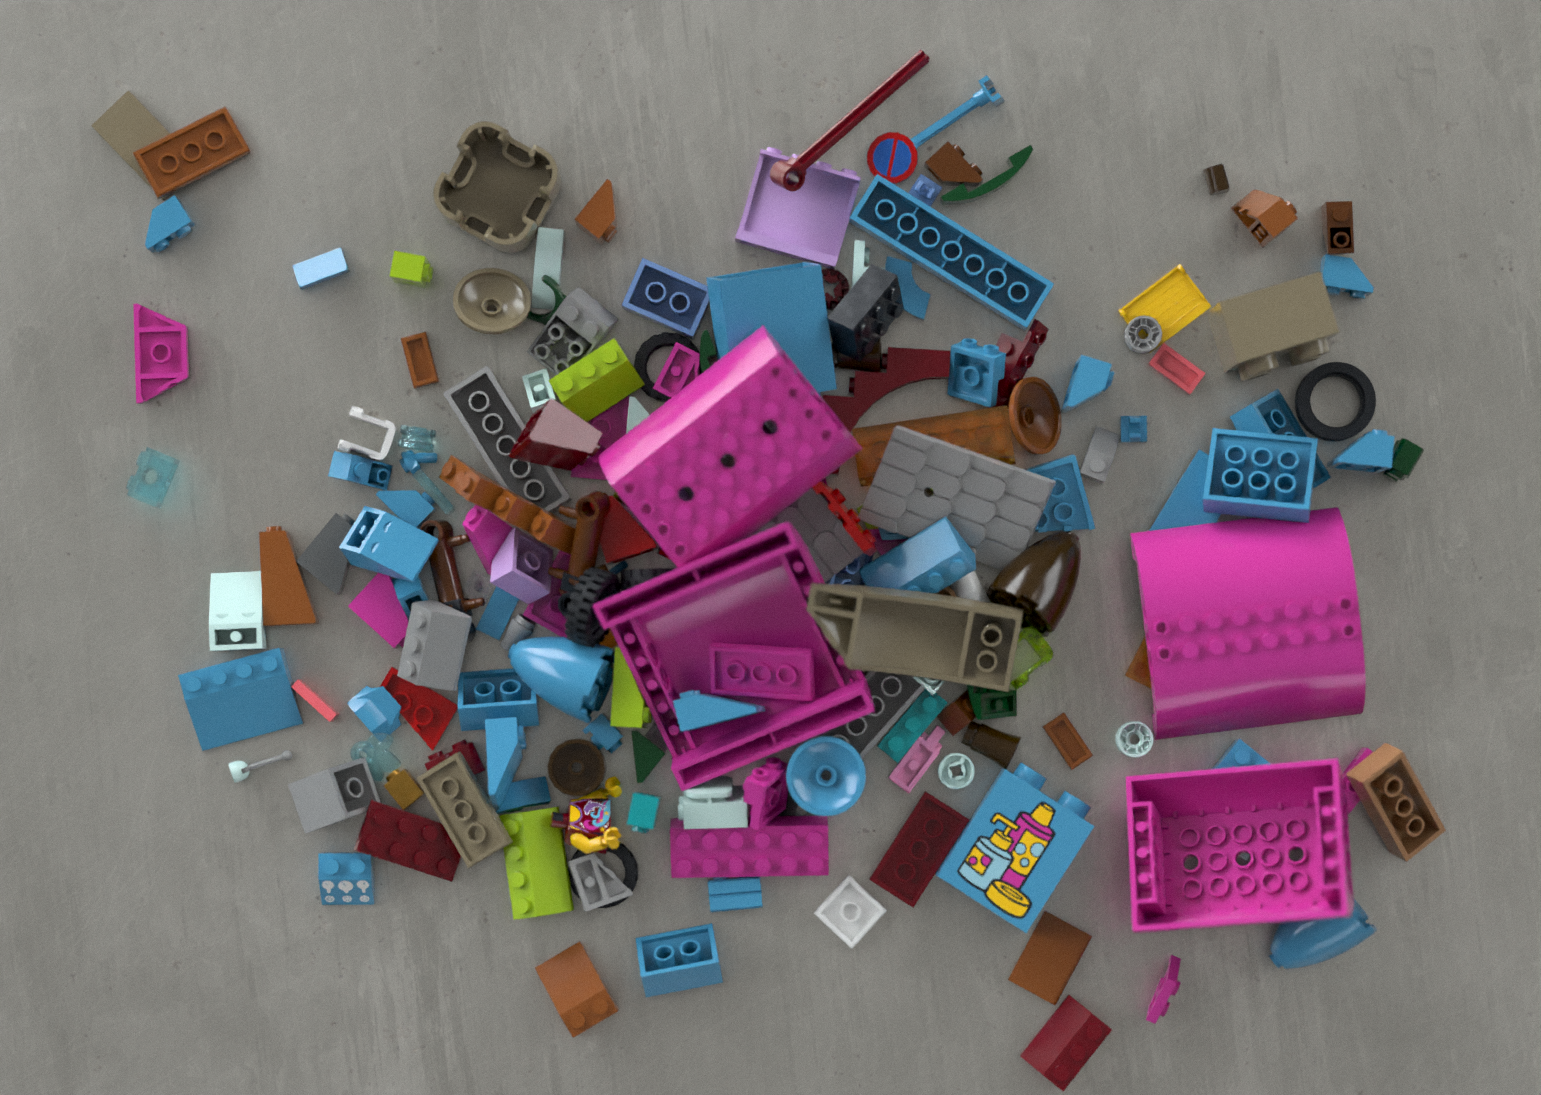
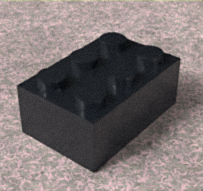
M871 264L827 317L835 351L861 362L865 355L872 351L878 339L887 333L889 326L895 318L900 317L904 305L896 274Z

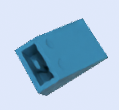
M364 506L339 548L353 566L414 583L439 540L386 511Z

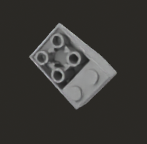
M577 287L566 296L527 352L553 374L557 375L595 351L619 319L583 289Z

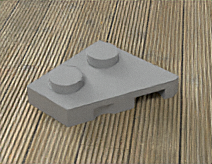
M594 853L568 861L584 912L633 895L632 891Z

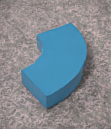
M887 256L885 270L898 276L904 305L903 310L918 319L924 320L931 294L921 290L915 283L912 276L911 262Z

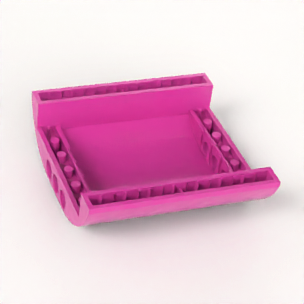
M1338 507L1310 510L1309 523L1254 517L1130 533L1132 556L1137 562L1155 712L1152 713L1155 740L1362 714L1365 704L1366 678L1358 595L1349 540Z
M789 522L593 605L603 629H611L647 706L650 707V712L673 757L671 770L682 791L875 711L864 671L849 670L836 648L834 649L822 632L821 627L807 611L811 583L825 584L806 544L794 526ZM711 642L813 649L815 698L813 701L712 694L765 706L766 711L682 732L680 731L673 703L674 700L680 699L679 694L688 691L700 690V694H711L709 644Z

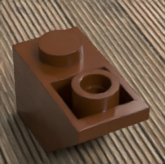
M949 142L945 143L924 165L941 185L960 186L964 184L965 186H979L983 181L981 177L982 171L975 163L969 164L963 158L965 153L957 144L952 146Z
M1352 201L1325 202L1321 209L1322 232L1327 254H1353Z
M968 689L937 715V718L952 736L976 718Z

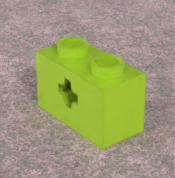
M394 251L390 278L395 283L426 288V283H431L433 267H431L428 259L421 255Z

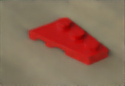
M821 481L812 487L814 491L829 501L827 507L839 520H843L844 523L842 525L863 553L871 556L878 551L873 544L876 542L875 537L868 529L863 530L859 525L861 518L853 508L848 510L843 502L846 501V498L838 488L833 490Z
M391 667L380 687L383 686L401 706L400 714L427 743L429 748L434 751L457 712L458 704L428 687L415 685L397 676L398 669Z

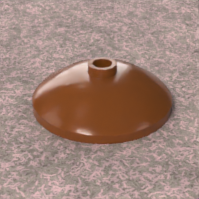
M1027 377L1020 380L1011 393L1008 405V417L1012 433L1017 442L1027 452L1034 455L1046 454L1056 446L1061 433L1062 419L1057 397L1049 384L1039 377Z

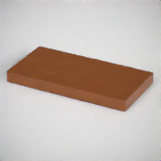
M225 106L133 152V155L157 199H160L249 154L250 149Z

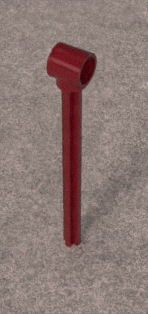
M919 50L797 158L791 157L787 161L780 160L776 162L770 170L771 181L791 192L799 190L804 184L805 176L807 175L806 169L929 62V56L923 50Z

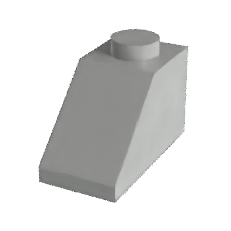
M1096 426L1080 467L1081 476L1101 484L1105 482L1121 435Z

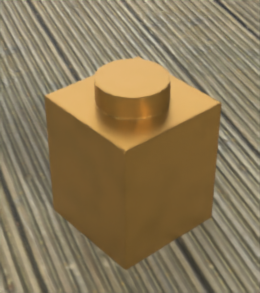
M397 768L386 777L388 782L384 785L385 789L403 810H406L425 794L407 769H403L400 772Z

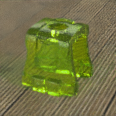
M1027 627L1019 632L1017 644L1025 639L1040 658L1010 681L1011 686L1015 690L1025 685L1029 681V675L1053 658V650L1033 627Z

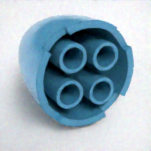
M536 637L513 644L508 653V658L511 659L510 664L529 688L553 707L585 723L591 722L592 717L590 715L593 711L599 712L613 681V668L611 666L615 659V649L601 644L592 648L570 641L567 637Z
M1354 899L1351 918L1280 923L1270 946L1272 954L1269 957L1278 968L1283 966L1285 969L1315 965L1347 952L1374 934L1377 928L1373 924L1366 923L1369 916Z

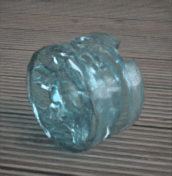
M401 425L400 432L402 437L398 439L399 447L434 452L432 441L433 438H436V430L428 431L427 428L415 426L409 428L407 425Z

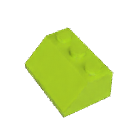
M615 338L548 380L563 405L586 422H589L645 386Z

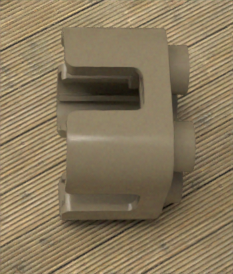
M488 121L477 122L469 126L457 143L460 153L450 173L442 172L437 179L433 191L434 201L445 220L451 225L502 252L516 253L527 248L535 238L538 227H541L559 194L561 175L554 158L546 150L537 145H533L530 148L510 136L507 129L498 124Z

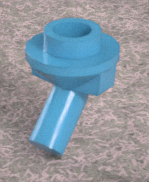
M412 450L402 452V459L399 460L406 473L411 472L413 475H416L417 471L421 469L420 463H436L437 454H415Z

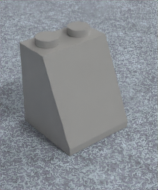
M365 757L323 770L288 784L305 834L367 812L371 800L381 803Z

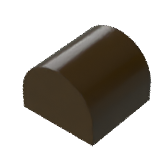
M1218 164L1203 170L1210 195H1217L1230 190L1224 165Z

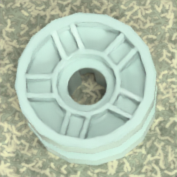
M1130 721L1123 724L1117 730L1115 743L1123 755L1141 757L1151 750L1153 734L1146 724L1139 721ZM1136 734L1140 739L1136 744L1130 742V736Z
M950 753L944 756L937 768L940 781L946 787L952 789H962L968 786L975 774L971 759L960 753ZM952 767H960L961 773L958 776H953L951 773Z

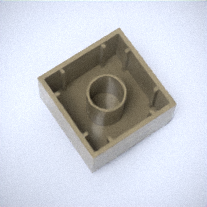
M1321 271L1220 301L1206 314L1224 373L1238 369L1242 382L1272 373L1273 369L1279 367L1277 357L1288 354L1292 367L1321 358V355L1330 352L1327 341L1339 333Z

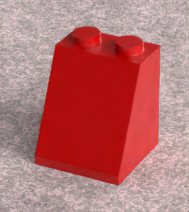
M604 493L610 501V509L604 516L600 545L606 563L612 565L658 550L655 541L612 495L608 496ZM590 502L591 508L595 511V506Z

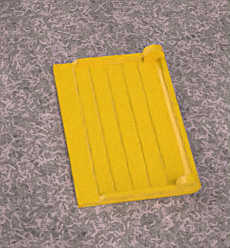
M1179 264L1118 310L1127 325L1134 318L1143 315L1157 320L1162 330L1161 341L1156 347L1158 348L1212 306L1188 276L1182 265ZM1144 329L1138 332V336L1141 339L1148 337Z

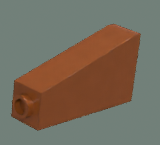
M282 526L266 527V532H259L263 626L319 624V618L301 566L296 562L298 557L289 532L282 531Z

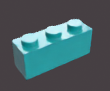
M924 689L878 743L877 747L898 763L948 702L936 692L932 695Z
M641 792L633 793L627 824L632 825V831L647 833L649 829L656 827L661 796Z

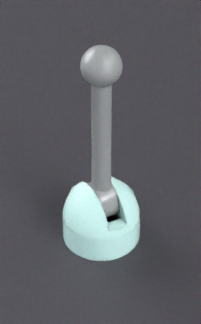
M285 750L281 755L250 765L244 761L228 763L234 783L246 779L252 769L280 760H290L292 753Z

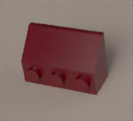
M1068 994L1020 1056L1060 1090L1064 1091L1112 1029Z

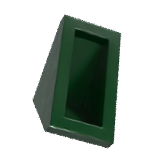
M636 730L631 731L637 783H643L666 753Z

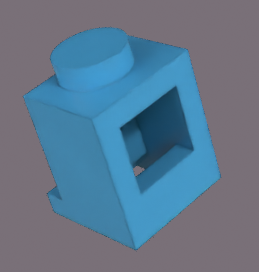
M601 713L582 731L585 734L591 732L593 736L590 739L600 750L604 747L612 754L623 744L620 739L624 735L616 726H610L611 720L605 713Z

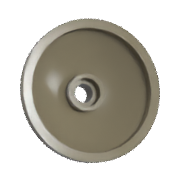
M483 268L475 270L458 282L453 293V308L458 319L468 328L483 334L494 335L512 331L525 321L530 312L531 295L528 287L518 276L503 269Z

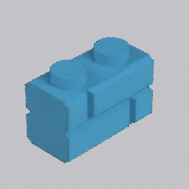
M713 877V880H708L710 912L763 908L760 877Z

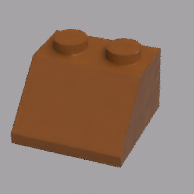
M608 179L574 219L577 227L601 246L605 241L607 243L611 242L618 232L616 230L618 225L612 182Z

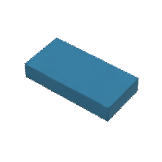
M496 586L476 630L500 640L520 599Z

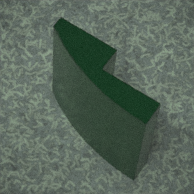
M967 684L969 698L977 720L1017 716V690L1009 689L1006 692Z

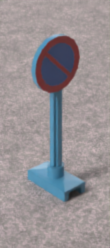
M986 75L979 80L982 89L974 93L971 99L915 137L909 139L898 132H887L878 136L870 144L867 152V164L870 172L874 176L880 175L891 183H900L907 180L917 167V148L977 107H983L990 101L997 107L1005 102L1004 98L999 92L992 96L996 89L992 87L988 90L994 83Z

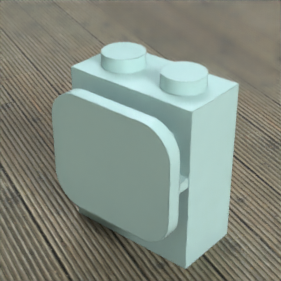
M718 776L684 790V796H679L678 816L679 820H684V829L747 827V803L743 802V785L733 786L732 778Z

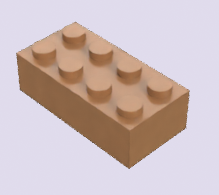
M1384 743L1346 773L1389 853L1407 862L1446 831L1402 750Z

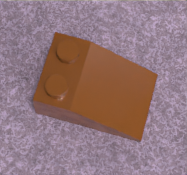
M580 941L535 967L553 1004L573 1038L619 1011V1006Z

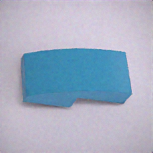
M546 776L512 782L500 810H496V813L521 811L524 807L549 804L551 798Z

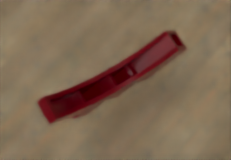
M888 347L887 353H882L881 369H886V373L855 371V377H849V393H854L853 397L822 395V399L851 433L859 419L869 408L890 392L908 384L925 380L948 379L950 351ZM837 468L830 475L838 476L839 468Z

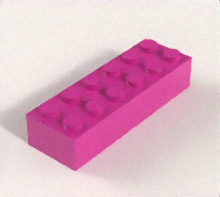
M776 816L759 831L750 828L751 817H747V827L684 829V820L671 818V878L829 875L828 816Z

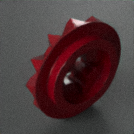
M827 268L821 270L822 278L830 285L839 283L833 289L835 298L832 295L830 296L829 293H825L826 309L832 310L836 308L849 292L850 287L847 278L839 270Z

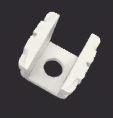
M352 406L348 416L387 429L380 452L345 440L339 441L337 449L344 453H349L352 450L366 455L373 460H383L388 454L396 431L394 424L389 420L383 421L366 415L363 409Z

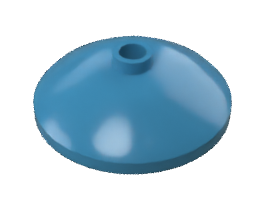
M824 736L805 742L794 752L788 763L786 780L791 796L801 808L815 815L833 816L848 810L858 801L865 786L866 772L863 760L854 747L839 738ZM825 770L830 771L831 779L823 780L821 777L822 772Z

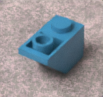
M175 195L152 210L145 246L150 252L156 250L158 253L170 246L169 241L177 236L179 239L185 237L192 231L191 227L195 225L181 201Z
M1327 254L1322 257L1320 271L1328 294L1339 295L1340 292L1350 293L1349 297L1365 299V295L1369 296L1373 293L1374 287L1352 258Z
M334 451L328 476L387 491L393 465Z

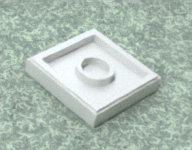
M848 875L817 908L814 914L852 949L887 910Z

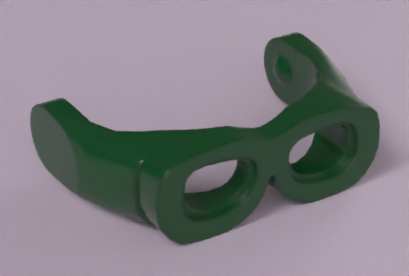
M544 275L542 281L554 291V309L544 314H536L530 311L527 316L528 319L543 325L548 323L566 298L558 283L548 275Z

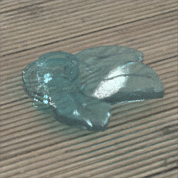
M372 734L367 741L356 742L350 751L353 761L363 758L359 754L360 751L367 754L365 759L372 779L375 781H382L384 772H392L401 766L400 760L388 750L394 739L390 734Z

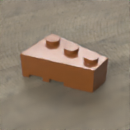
M1256 189L1231 207L1232 211L1262 248L1286 231L1298 219L1295 215L1297 210L1288 200L1285 202L1281 197Z

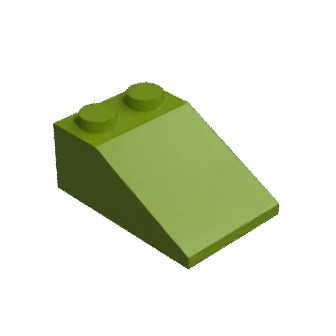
M615 647L610 726L647 728V723H652L653 717L650 707L647 706L620 647Z

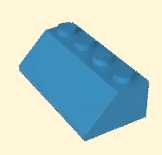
M1279 389L1230 416L1237 431L1307 437ZM1316 454L1313 489L1331 478L1318 454Z
M945 516L861 567L859 572L866 586L936 594L976 570V560L974 552Z

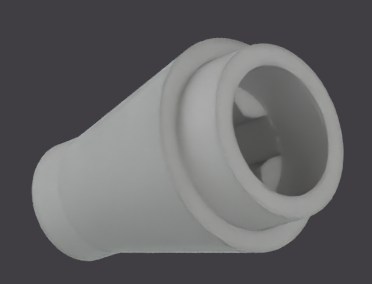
M518 613L516 617L512 618L500 645L509 652L513 644L527 639L534 632L533 628L536 624L531 619Z

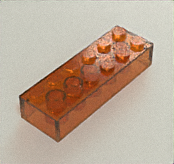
M1007 405L852 429L853 437L862 447V450L855 454L858 479L861 487L872 485V481L896 426L916 431L1009 465L1016 464Z

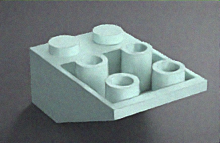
M261 571L211 573L209 608L210 651L267 649L266 626H263Z

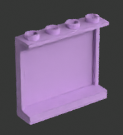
M767 147V150L761 149L735 242L835 269L861 177L856 176L857 172L842 168L841 171L831 169L832 165L817 161V164H812L806 169L807 175L805 176L803 186L799 190L791 192L774 184L770 178L772 166L780 160L787 161L791 157L781 155L782 151L776 148ZM792 154V157L797 158L799 156L796 154Z

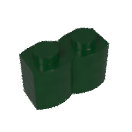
M1405 438L1396 440L1393 447L1392 468L1385 470L1383 475L1394 482L1404 480L1405 478L1408 479L1424 449Z

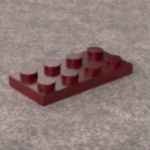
M925 791L869 880L914 908L969 819Z
M374 800L370 801L354 847L355 851L451 882L461 858L460 853L441 822Z

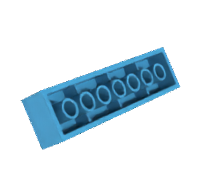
M878 174L849 218V223L1023 331L1026 330L1054 285L1048 279Z

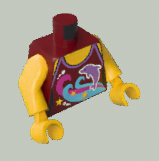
M608 778L605 782V789L601 787L588 795L569 800L566 813L552 812L550 827L565 829V843L567 845L574 846L585 854L593 852L606 854L608 845L611 849L618 848L620 844L618 839L621 838V834L617 828H611V799L608 798L609 795L612 797H619L621 795L622 789L619 786L620 781L618 778Z

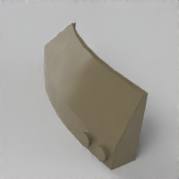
M811 583L807 611L821 627L822 632L834 649L836 648L849 670L877 671L926 677L1008 692L1023 609L919 591L859 585Z

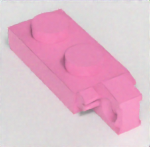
M936 725L929 735L923 732L888 778L907 793H910L940 753L943 745L938 741L946 731L939 725Z

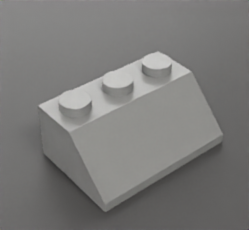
M434 599L413 602L397 676L415 685L456 691L472 617Z

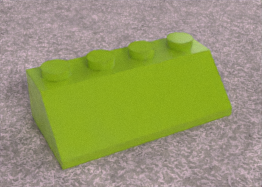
M559 806L499 815L502 824L513 841L504 847L503 850L514 920L574 911L563 831L561 828L550 827L552 812L560 813Z

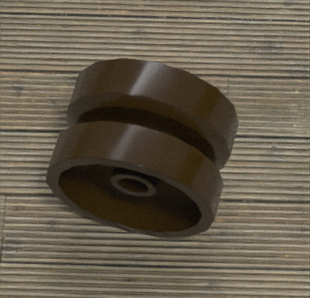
M583 739L566 740L558 745L551 753L547 765L548 775L554 787L563 794L574 797L587 795L596 790L603 782L607 770L606 759L602 751L591 741ZM575 762L581 764L582 769L580 772L572 770Z

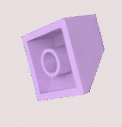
M513 528L492 560L490 583L527 604L540 599L550 593L551 575L548 574V569L552 567L553 549L519 529Z

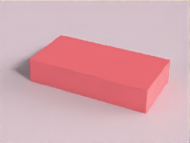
M1165 343L1162 344L1147 364L1188 395L1192 393L1206 374Z
M298 679L291 686L329 722H333L340 715L301 679Z

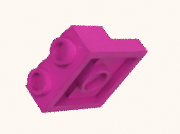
M769 757L766 759V764L761 765L760 768L753 769L752 775L748 776L743 784V802L752 805L749 811L751 816L750 828L757 831L761 830L786 809L788 796L786 773L788 763L781 761L777 757Z

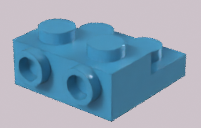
M970 338L962 339L961 342L952 345L947 395L990 408L995 406L997 403L998 380L1004 378L1006 353L1000 352L999 347L996 345L979 346L977 345V340Z

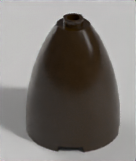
M1060 531L1029 546L1010 561L990 584L986 592L991 601L990 603L1023 609L1020 628L1037 636L1048 637L1056 629L1064 616L1076 587L1081 562L1079 537L1071 531Z

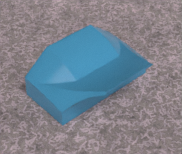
M366 686L347 702L357 717L381 742L402 725L399 720L401 706L383 686L377 688Z

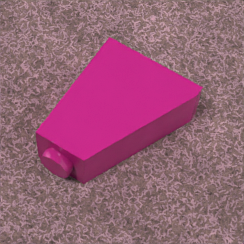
M475 505L467 513L462 525L487 574L491 576L492 560L513 527L487 509Z
M377 573L348 607L393 648L397 649L399 646L403 648L409 619L397 598L392 576Z

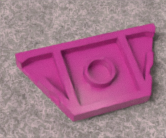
M133 304L136 403L143 404L189 379L188 327L142 305Z

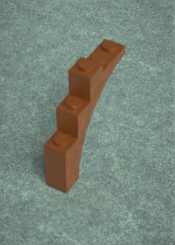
M453 455L450 456L444 464L439 478L454 488L459 495L469 502L493 512L505 522L527 531L541 542L571 555L576 525L503 487Z

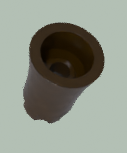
M881 337L874 344L872 351L866 354L861 362L835 351L833 342H831L834 368L881 372Z
M971 721L961 743L1007 770L1021 737L994 729L983 723L980 725L977 722Z

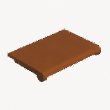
M1044 911L1008 980L1056 1006L1092 936Z

